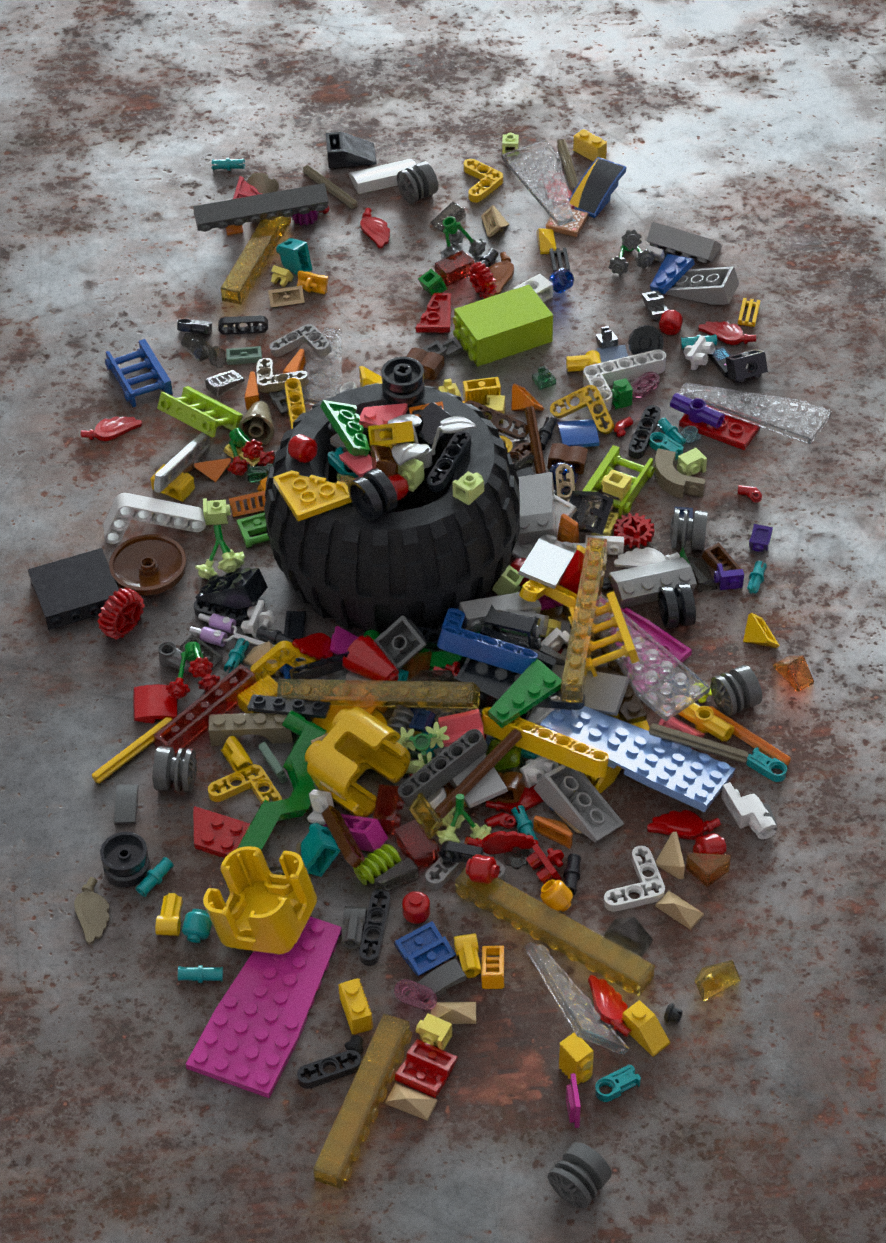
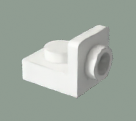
M555 628L541 642V647L545 644L556 652L561 649L564 643L571 649L575 646L571 642L573 640L571 635L567 631L561 632L558 628Z
M313 789L309 793L313 812L307 817V820L311 823L325 825L326 822L321 813L329 805L334 807L330 792Z

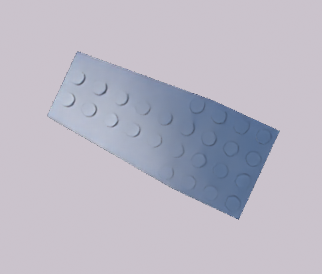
M586 706L580 710L555 709L540 724L542 727L607 752L609 754V767L615 769L616 766L625 769L624 774L703 812L708 809L721 792L723 784L728 783L736 769L725 762L711 758L705 753L695 751L691 747L652 736L647 730Z

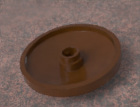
M158 534L139 535L126 540L114 550L109 561L111 575L119 588H128L136 591L139 595L145 596L159 594L174 587L183 578L187 567L186 555L182 546L172 538Z

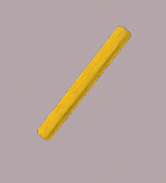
M166 717L92 773L94 781L101 783L174 727L173 720Z

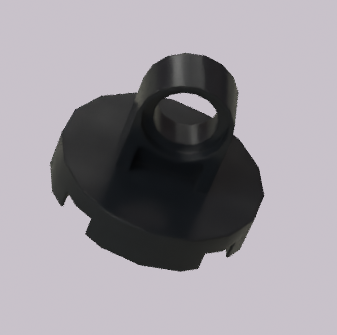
M642 325L635 328L628 340L629 350L632 355L662 350L664 345L662 334L650 325Z

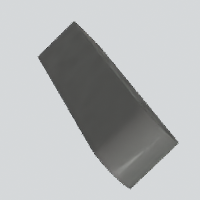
M477 729L467 731L405 780L398 788V793L405 806L408 808L419 806L481 757L488 748L482 733Z

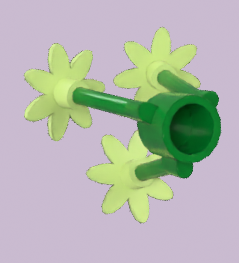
M435 722L433 728L425 727L429 733L428 735L420 733L415 737L413 736L414 729L406 732L405 728L401 727V738L398 743L406 749L421 751V754H418L420 761L412 763L413 766L419 767L417 771L432 760L431 752H428L426 755V750L429 747L433 748L437 743L440 748H443L442 740L450 739L448 735L444 734L447 726L439 729L438 722Z

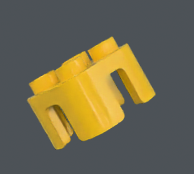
M354 707L350 710L342 709L338 712L332 722V730L322 741L317 740L309 746L305 753V761L308 763L307 771L320 791L330 792L332 800L354 816L368 817L379 806V801L375 795L357 784V780L366 769L371 768L392 783H397L406 773L411 755L404 746L397 742L401 738L398 732L362 708Z
M241 847L225 857L221 864V872L230 891L228 900L225 903L220 890L208 888L203 898L204 906L223 945L231 948L274 954H284L293 948L317 903L316 892L299 854L292 851H283L279 862L285 875H277L270 872L261 849L257 847Z

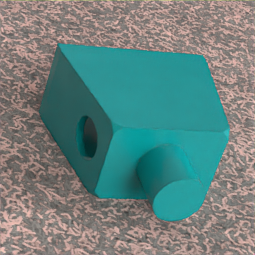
M289 238L277 245L276 252L280 254L282 265L298 276L299 270L305 272L313 270L307 242Z
M313 823L309 826V833L301 842V858L309 874L322 877L339 854L340 849L328 827L321 826L319 823Z

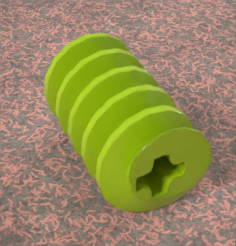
M383 844L381 849H376L374 853L368 854L365 861L358 868L353 867L363 885H367V880L374 884L373 876L380 880L382 878L380 872L387 875L389 873L387 867L393 871L395 870L394 862L401 866L402 861L397 850L392 845Z

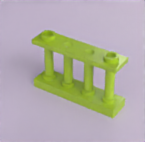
M189 386L183 388L182 396L178 398L161 392L157 409L212 438L215 437L217 427L224 426L233 430L238 428L239 422L243 417V414Z
M613 445L583 491L598 492L600 489L602 490L601 482L603 477L608 475L618 465L641 472L637 478L631 476V484L633 485L622 502L616 499L613 501V507L619 508V519H621V515L630 512L632 503L648 478H652L655 467H653L652 458L648 460L645 466L621 458L619 455L620 447Z

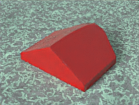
M576 550L559 585L577 595L593 589L598 580L595 562L581 551Z

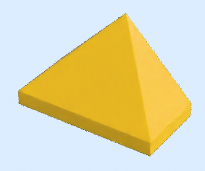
M538 228L536 234L540 255L549 254V249L553 248V251H556L553 229Z
M750 613L747 619L743 642L778 648L780 645L764 619Z

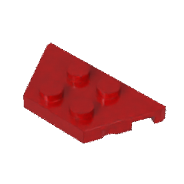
M194 806L195 849L225 858L229 853L237 849L250 823Z

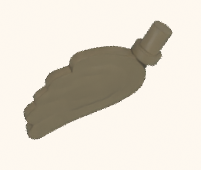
M90 877L88 882L83 885V892L74 901L75 912L87 944H93L95 938H102L103 931L106 930L107 923L110 920L108 914L110 909L109 903L102 896L94 893V887L98 882L94 877Z

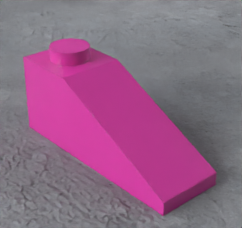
M341 814L360 850L374 852L376 849H380L388 839L377 819Z

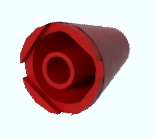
M362 635L354 640L347 649L349 652L347 658L343 657L342 665L344 668L384 686L394 685L399 678V671L369 635H366L367 637Z

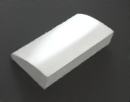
M412 159L350 172L349 177L357 193L362 194L397 186V173L408 167L412 168L416 163Z

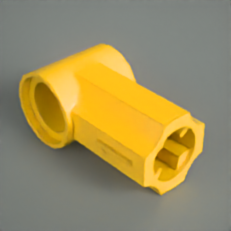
M595 350L588 351L585 355L566 357L567 372L584 371V368L587 366L601 363L600 353Z
M168 893L163 898L161 913L156 918V935L179 936L180 914L183 900L182 897L175 893Z
M476 933L454 936L456 956H459L463 972L467 978L476 977L481 973Z

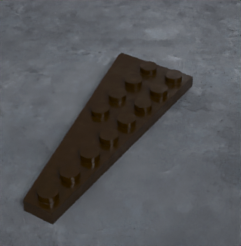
M595 598L585 600L582 611L574 610L576 616L599 608ZM563 605L541 610V615H547L549 619L561 622V632L567 631L573 638L571 642L575 647L571 649L565 643L563 645L568 651L582 658L578 666L586 670L583 660H586L581 641L576 627L572 628L568 619L569 616H572L569 607ZM600 615L579 624L581 630L605 621L603 616ZM606 629L585 637L586 644H590L609 637L611 634ZM613 643L589 653L591 658L594 659L616 651L617 647ZM621 657L596 666V672L629 678L630 681L618 714L624 722L629 724L645 721L647 714Z

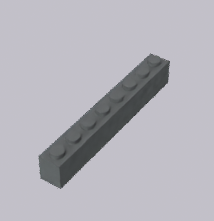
M325 183L197 205L193 206L197 230L206 232L213 228L223 229L230 225L240 226L247 222L257 223L264 219L274 220L281 216L290 217L298 213L307 214L315 210L323 211L328 208L329 200Z

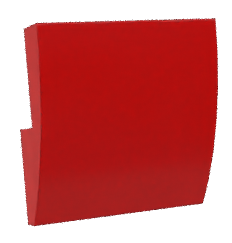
M155 684L134 687V721L154 724L155 719L163 720L166 717L171 718L173 722L176 721L177 699L168 693V690H166L167 685Z
M417 1039L408 1050L406 1060L395 1073L394 1080L436 1098L451 1074L458 1057Z

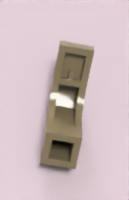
M657 449L654 471L657 484L665 492L677 498L683 499L684 494L703 497L706 479L679 473L674 468L676 452Z

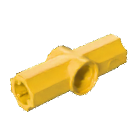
M682 697L675 706V713L695 724V728L702 733L708 732L725 742L731 738L734 726L715 716L713 709L710 707L699 706L686 697Z

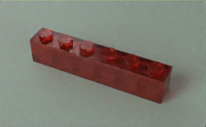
M242 664L236 667L153 735L156 750L159 746L173 747L176 757L180 748L186 749L209 730V715L228 714L238 706V694H241V692H244V690H247L248 687L250 688L251 685L256 683L255 673Z

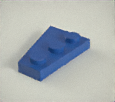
M667 254L650 285L651 292L658 290L661 294H665L695 265L693 258Z

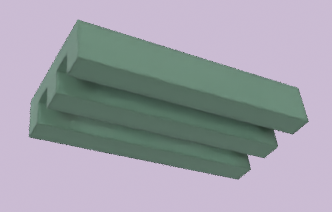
M261 346L226 349L227 365L257 363L262 359Z
M264 741L259 745V749L268 765L283 784L289 779Z

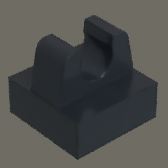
M609 326L602 327L601 334L596 335V341L601 349L618 346V338L609 330Z

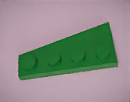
M323 400L320 407L348 449V452L354 456H368L370 447L366 435L362 434L364 429L363 425L359 424L360 416L356 414V405Z
M536 659L490 708L488 716L503 728L563 688L564 681L540 660Z

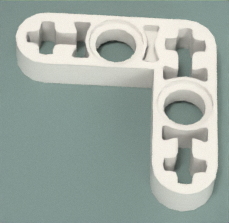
M637 846L632 851V863L640 883L607 891L604 895V906L607 910L616 912L658 902L664 896L665 885L653 855L646 846ZM638 855H642V857H645L644 864H642V859ZM645 870H650L654 873V875L651 877H646L642 874V872ZM632 892H636L640 895V897L638 899H632L628 895Z

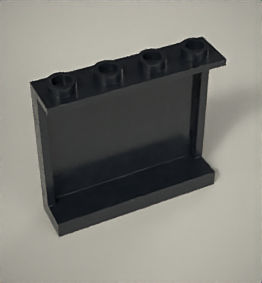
M102 548L28 569L30 581L46 619L48 630L98 616L102 611L101 608L105 605L104 602L109 599V596L113 595L114 591L118 592L119 590L115 579L111 575L109 564Z
M483 626L480 634L533 650L538 654L537 659L553 672L556 659ZM467 658L458 675L454 676L451 690L474 700L478 704L492 707L505 693L506 688L511 686L521 674ZM532 709L521 715L520 718L527 720Z

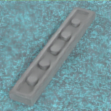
M203 432L200 433L157 472L154 480V491L162 492L210 447V436Z

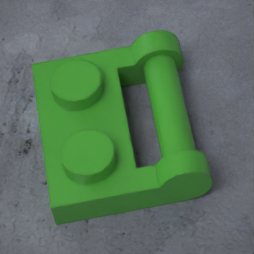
M265 512L237 520V526L246 548L270 540L267 533L250 538L251 535L267 531Z

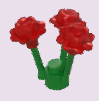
M235 428L229 433L231 439L229 445L234 455L233 463L229 464V472L242 476L248 470L250 463L246 462V460H241L236 451V446L243 447L244 445L245 447L242 449L244 458L253 460L260 457L257 463L260 469L272 467L275 457L273 450L265 453L262 443L257 442L255 439L250 440L241 428Z
M197 642L187 643L184 647L185 651L181 653L182 659L178 678H176L175 682H170L166 686L168 693L175 699L183 698L190 692L188 685L183 684L186 659L190 662L191 666L188 671L195 678H203L198 682L199 689H203L206 692L215 691L218 684L221 683L220 676L210 674L213 664L209 662L207 657L203 658L200 644Z

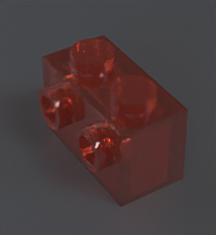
M462 250L436 262L435 272L442 277L447 287L469 277V268L471 267L470 265L474 264V260Z
M379 784L373 819L379 821L386 835H395L396 827L401 825L399 810L404 808V802L398 793L399 786Z
M417 819L394 829L395 842L415 872L438 860L437 852H439V847L436 841H431L425 825L421 826Z

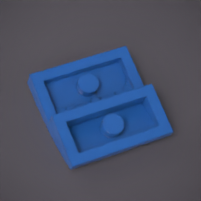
M593 419L558 422L562 444L570 447L599 446L597 428Z
M433 921L394 942L403 959L418 977L456 956L446 937L441 936Z

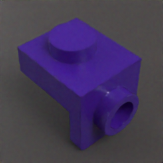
M754 524L749 547L757 552L768 551L773 527Z
M717 564V571H714V581L718 583L720 590L743 588V569L723 571L722 564Z

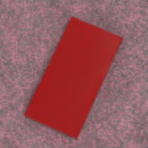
M706 404V406L725 415L719 429L704 422L694 423L689 420V415L684 414L679 421L680 427L742 450L747 448L761 425L758 422Z

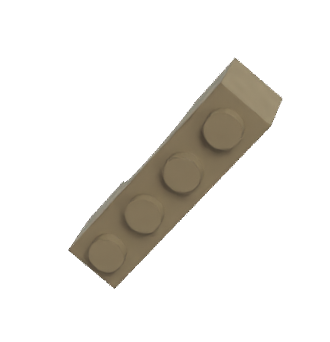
M273 713L209 715L211 746H223L230 736L238 738L248 734L266 737L272 744L293 743V732L282 726L287 715Z

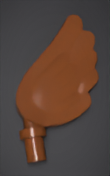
M506 252L500 253L501 262L489 267L496 280L497 288L495 289L497 292L494 293L495 295L501 293L514 274V265L511 263V259L507 256Z

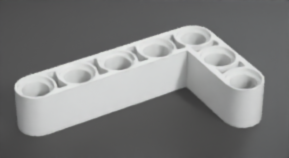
M653 350L587 366L583 372L584 387L587 385L596 386L608 411H610L612 408V392L609 385H613V381L624 378L630 381L664 372L666 353L662 350ZM590 390L589 396L593 402L597 401L593 395L594 392ZM601 405L595 406V408L597 409V411H599V412H602V411H603V406H601Z
M130 493L117 495L103 524L104 538L109 544H116L121 541L131 520L191 532H201L206 527L203 510L199 507Z

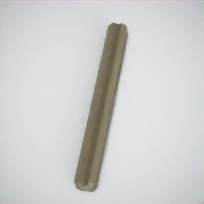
M559 139L557 141L558 150L570 189L573 193L578 185V179L566 140Z
M310 165L303 167L304 174L318 184L325 183L326 190L351 209L357 208L358 202Z
M652 723L649 728V734L741 763H746L749 755L747 751Z

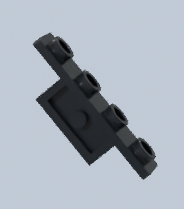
M254 694L247 708L248 711L288 715L290 710H293L305 717V720L313 722L314 718H327L331 703Z

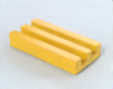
M743 298L738 325L755 327L760 300L753 302L754 299L747 301V298ZM748 306L746 319L742 321L745 307ZM752 307H755L752 322H749Z

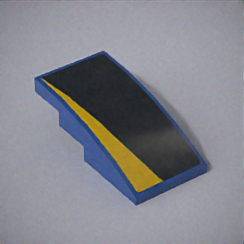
M597 157L573 191L568 201L569 204L575 206L574 210L587 212L588 216L595 218L610 201L611 194L618 187L620 178L626 173V166Z

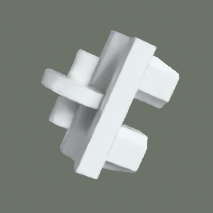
M700 336L695 345H688L683 351L685 359L691 362V370H696L699 365H706L708 362L707 354L715 352L714 343L706 342L705 336Z
M258 600L256 606L249 607L247 615L250 620L243 621L241 624L243 632L245 634H252L255 639H260L256 637V631L259 626L267 628V626H273L276 621L272 615L273 612L266 609L264 600Z
M542 756L535 760L529 759L526 761V765L520 768L525 780V787L530 788L537 784L546 773L559 767L558 763Z

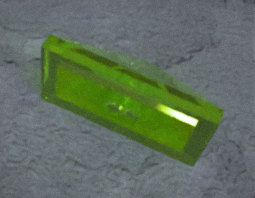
M491 739L487 751L485 753L486 756L501 741ZM514 745L494 766L495 770L517 767L522 749Z

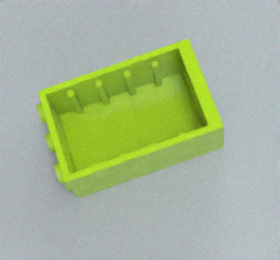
M530 284L454 309L453 323L455 330H453V335L461 343L463 350H466L470 360L474 361L477 367L553 342V314Z

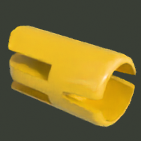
M235 736L228 737L221 752L233 771L237 772L253 765L252 760Z

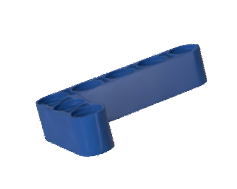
M454 608L448 609L437 642V646L440 649L522 674L537 659L538 654L533 650L462 629L465 613Z

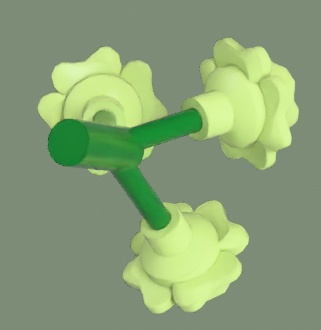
M221 524L213 526L216 543L210 558L206 560L205 564L195 566L198 569V575L204 579L218 575L212 566L219 544L223 552V560L219 562L218 569L229 573L236 571V569L244 564L243 559L245 555L243 551L234 553L224 542Z
M457 794L456 807L441 819V824L447 826V829L436 831V834L441 844L444 841L460 843L459 838L454 832L456 828L459 829L461 827V823L465 819L471 826V838L483 839L491 834L492 828L487 827L486 824L479 827L477 823H474L464 810V795Z

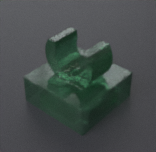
M545 366L539 367L538 372L532 374V380L540 390L556 384V378Z

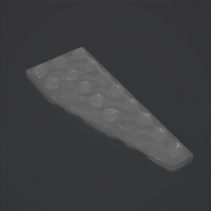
M546 139L502 154V160L558 226L573 221V213L560 156Z
M685 383L678 391L679 394L692 400L696 398L704 400L707 407L720 413L808 444L813 442L832 413L831 410L799 399Z
M597 592L584 601V607L588 612L606 605L609 600L603 594ZM608 612L592 618V621L597 625L610 620L614 614H609ZM622 612L640 661L632 664L630 657L625 658V656L615 660L624 675L629 678V683L639 699L663 720L668 721L710 692L708 684ZM619 627L601 631L600 634L603 638L617 634L616 631H619ZM618 641L608 645V648L613 652L621 649V646L625 644Z

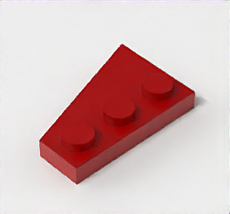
M451 293L433 294L427 305V310L421 316L420 323L415 327L416 333L450 332Z

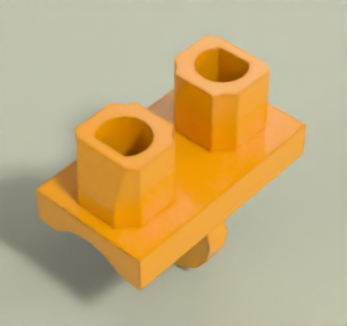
M299 270L297 286L302 285V289L306 292L312 291L326 294L328 276Z

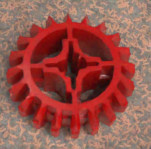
M120 588L118 592L114 591L113 595L109 596V599L104 602L105 605L101 608L102 611L98 615V628L106 636L116 640L124 637L125 634H128L138 625L137 623L141 619L140 616L144 613L142 610L145 606L143 604L144 599L141 598L139 593L128 588Z

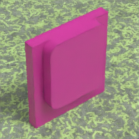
M336 626L335 632L332 634L330 649L337 655L348 652V647L358 637Z
M573 1073L570 1077V1085H566V1104L569 1123L574 1122L575 1128H580L581 1106L576 1075Z

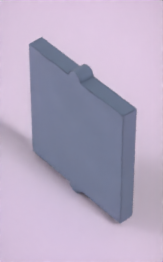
M625 345L602 349L596 348V351L600 353L601 363L628 357Z

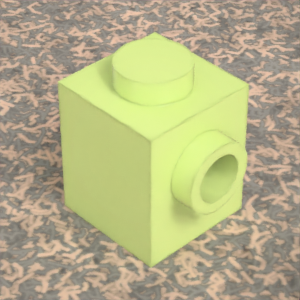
M509 565L494 584L492 590L499 596L517 593L521 589L519 584L524 576L519 575V572Z

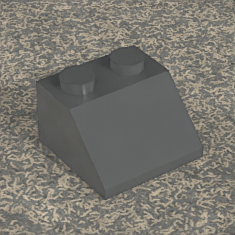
M404 615L374 640L398 670L427 646L423 634L412 620Z

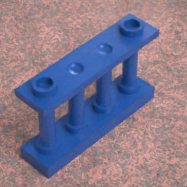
M145 339L139 340L137 351L117 358H113L111 353L106 351L107 359H105V365L108 370L111 369L124 391L126 401H130L133 407H136L135 397L158 389L163 390V392L169 395L173 394L170 378ZM139 357L144 359L142 362L122 369L118 367V364ZM144 368L150 369L148 373L127 380L124 377L126 374ZM152 378L157 380L156 383L132 390L130 387Z

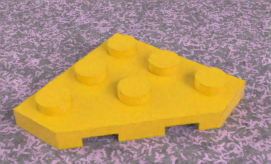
M292 470L273 477L275 486L297 521L352 502L348 486L344 482L337 481V483L326 481V478L314 475L306 477Z

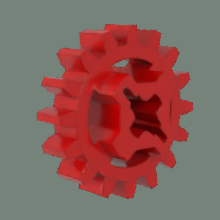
M481 261L470 265L469 280L473 284L472 287L476 293H479L480 297L483 296L484 299L494 296V293L497 292L495 289L497 286L490 268H486L485 263L482 264Z
M628 513V517L621 515V520L616 519L613 532L614 536L624 537V546L628 544L630 548L633 545L640 548V544L647 546V541L652 542L655 532L654 524L651 523V519H645L646 515L639 517L638 513L635 516Z

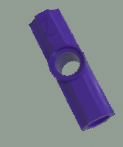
M675 393L670 401V407L689 415V420L694 423L704 422L719 429L724 421L725 415L707 407L702 399L696 398L692 400L679 393Z

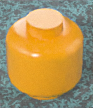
M552 879L542 886L540 897L552 912H564L571 906L573 894L563 881Z

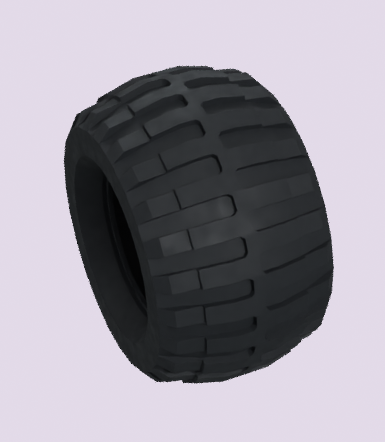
M375 383L365 385L364 387L347 389L337 393L336 396L322 399L312 406L311 411L302 413L293 422V429L284 433L274 457L273 466L269 469L265 489L266 501L264 511L267 535L270 539L274 559L281 572H284L288 582L304 603L312 604L313 610L323 618H334L336 624L347 629L360 628L364 632L368 630L384 632L402 615L412 620L418 627H434L437 629V625L444 622L448 609H458L460 602L483 599L487 592L492 591L494 584L508 566L520 532L519 478L505 442L500 438L498 429L490 420L484 419L481 410L472 404L463 403L461 397L438 391L436 387L425 386L424 396L418 402L408 405L406 414H410V407L442 401L444 410L450 415L465 417L476 424V428L463 430L470 433L472 445L447 486L440 492L430 491L427 477L455 434L450 433L436 445L435 455H432L433 465L424 468V481L414 492L408 490L407 495L398 501V503H409L422 507L400 512L383 513L372 522L365 520L357 512L352 502L297 521L275 486L273 477L292 470L299 472V475L310 477V475L326 478V481L337 483V481L344 482L348 486L351 481L346 480L328 462V453L331 451L336 452L337 449L330 442V438L336 433L328 429L330 421L325 416L320 405L323 400L356 405V414H359V416L364 407L393 405L383 397L382 384ZM422 420L419 426L414 427L417 439L418 433L422 430L424 424ZM363 427L362 434L366 435L369 447L371 448L368 428ZM298 434L312 438L317 443V454L308 463H302L290 457L288 453L289 441ZM452 452L449 454V456H456L459 453ZM443 466L440 470H447L450 467ZM351 469L347 470L349 473H354ZM468 471L472 474L479 473L484 480V492L470 505L453 497V481L459 480Z

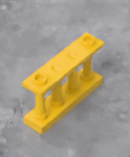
M614 591L607 594L609 602L602 607L576 616L573 607L569 608L572 616H569L568 619L571 627H576L586 656V660H583L587 672H592L593 677L597 676L596 666L623 656L625 658L630 657L632 664L640 661ZM608 612L609 614H614L608 621L581 630L579 623ZM612 627H619V631H616L617 634L586 644L585 637ZM618 641L625 644L621 646V649L594 659L591 658L589 653Z

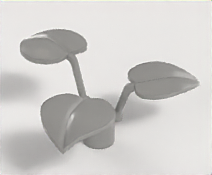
M404 414L389 420L387 423L412 421L415 443L404 442L393 446L392 456L399 466L408 460L416 458L424 463V468L433 465L432 455H435V448L441 431L443 433H455L476 428V424L465 417L453 416L443 419L440 422L441 426L437 428L432 448H429V445L419 444L414 428L421 424V419L418 416Z

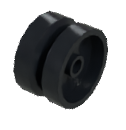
M404 356L395 357L383 365L381 370L383 397L388 402L412 405L424 396V368L418 360Z
M374 468L365 473L363 477H358L348 484L349 496L355 509L367 521H374L383 513L390 512L398 505L394 486L389 478L379 469Z
M685 582L676 584L674 589L670 585L659 587L658 606L665 629L677 628L679 622L682 626L694 625L696 622V607L690 585Z
M133 832L115 833L108 837L101 846L100 856L104 874L111 884L117 887H131L141 883L147 876L151 865L146 842L140 835Z

